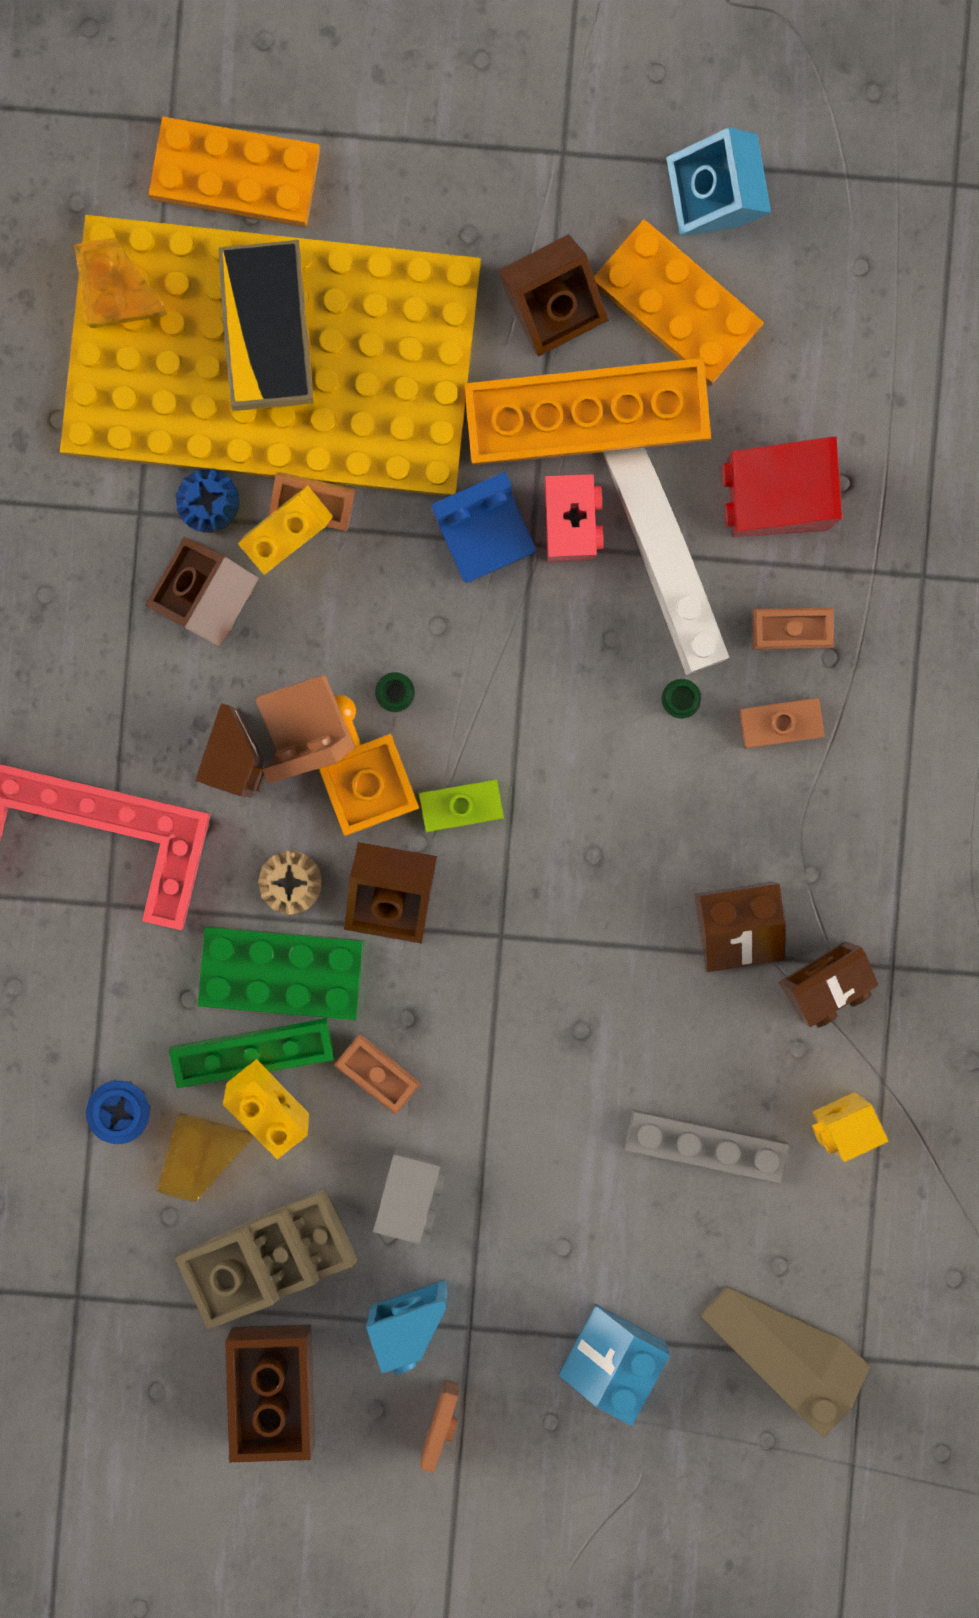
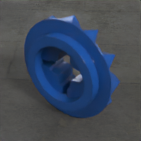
M196 469L194 473L182 479V483L175 493L176 510L181 519L190 528L199 532L212 533L224 529L234 520L239 509L240 499L235 484L227 475L215 469ZM203 485L211 495L217 494L219 496L223 494V496L217 497L218 499L212 502V516H210V513L203 505L197 506L195 504L191 506V504L196 503L197 500L202 498L201 486Z
M113 1080L99 1086L92 1093L86 1106V1119L91 1131L99 1139L110 1144H125L135 1140L149 1124L151 1106L145 1097V1091L140 1090L132 1082ZM125 1097L124 1110L129 1113L130 1117H122L113 1127L114 1113L106 1106H116Z

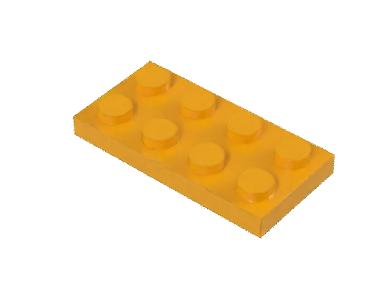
M162 116L148 195L154 201L307 227L320 146L316 143Z
M645 219L641 221L594 276L598 290L679 360L704 358L706 383L710 386L764 324L759 317Z

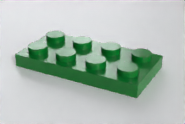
M206 926L204 927L197 1006L356 1020L364 940Z

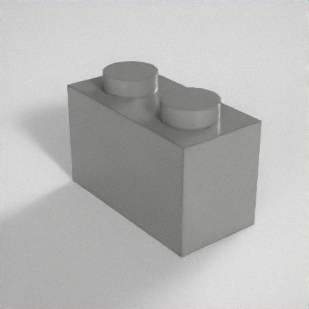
M395 1147L373 1230L374 1233L420 1244L423 1233L431 1234L436 1215L435 1210L429 1209L433 1194L441 1196L446 1172L440 1171V1158Z

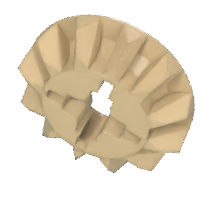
M284 851L273 855L262 866L258 885L262 899L274 911L290 915L303 912L316 902L322 888V876L317 864L309 856L297 851ZM289 865H291V871L295 879L307 881V885L302 884L293 889L291 900H288L286 887L273 884V881L286 877Z

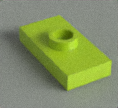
M497 779L419 793L426 832L504 819Z

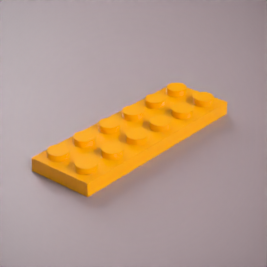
M704 358L464 383L473 466L711 440Z

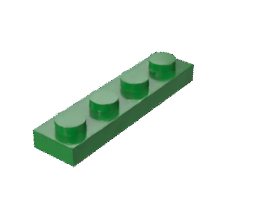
M327 1018L170 1046L168 1051L177 1089L232 1079L256 1059L269 1072L333 1061L335 1056Z

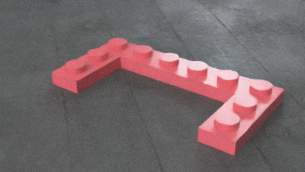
M0 764V841L8 808H13L160 843L142 921L177 930L184 929L210 820V813Z

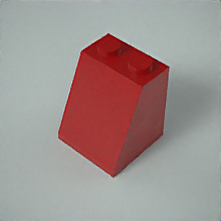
M837 437L732 451L727 459L728 463L722 464V484L724 488L729 487L730 503H725L724 507L726 527H732L733 537L828 531L842 519Z

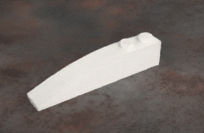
M638 448L603 452L686 675L723 662L729 658L728 652L681 530L646 449Z

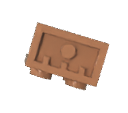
M325 675L310 678L262 694L256 698V703L277 750L273 754L275 760L263 768L268 784L335 764L355 749Z

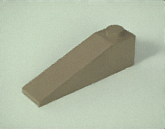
M728 1286L700 1314L722 1339L823 1438L852 1409L870 1369V1365L840 1337L810 1326L799 1318L786 1315L771 1308L770 1305Z

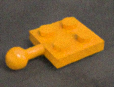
M345 695L334 696L355 749L337 763L319 768L344 836L420 809L392 734L361 745L353 723L356 715L354 702Z

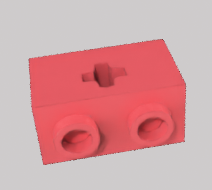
M594 474L545 476L547 562L595 560L597 550H601L604 547L603 525H596L595 510H602L601 485L594 486ZM570 510H577V516L584 517V519L580 520L578 527L572 528L571 521L564 520V518L568 517Z

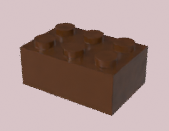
M311 1324L232 1327L225 1341L229 1463L311 1460L315 1445Z

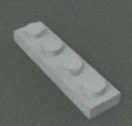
M633 1110L625 1150L781 1184L790 1145L780 1140Z

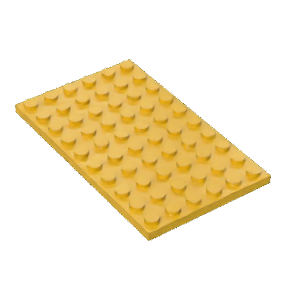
M85 215L60 453L67 456L186 469H215L223 473L275 478L278 472H283L335 485L444 497L456 494L466 407L464 383H468L481 258ZM299 240L307 328L310 341L314 403L233 411L223 324L219 248Z

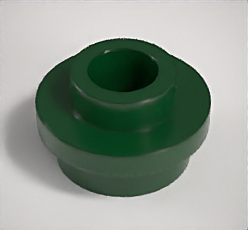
M392 672L384 675L377 682L375 696L383 709L390 712H401L412 704L415 689L412 681L406 675ZM393 685H398L403 690V694L398 700H392L388 697V689Z

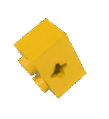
M307 485L250 530L238 544L262 574L265 575L324 529L333 518V515Z
M257 1059L226 1083L223 1105L276 1159H279L308 1136L309 1113Z
M856 1092L812 1112L817 1123L811 1125L819 1144L821 1147H825L829 1155L835 1153L843 1162L889 1142L872 1104Z

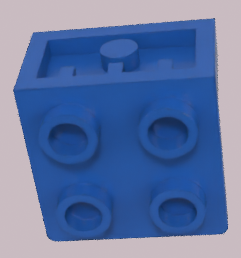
M506 472L431 504L433 515L464 583L472 582L536 552V547L512 496V485Z

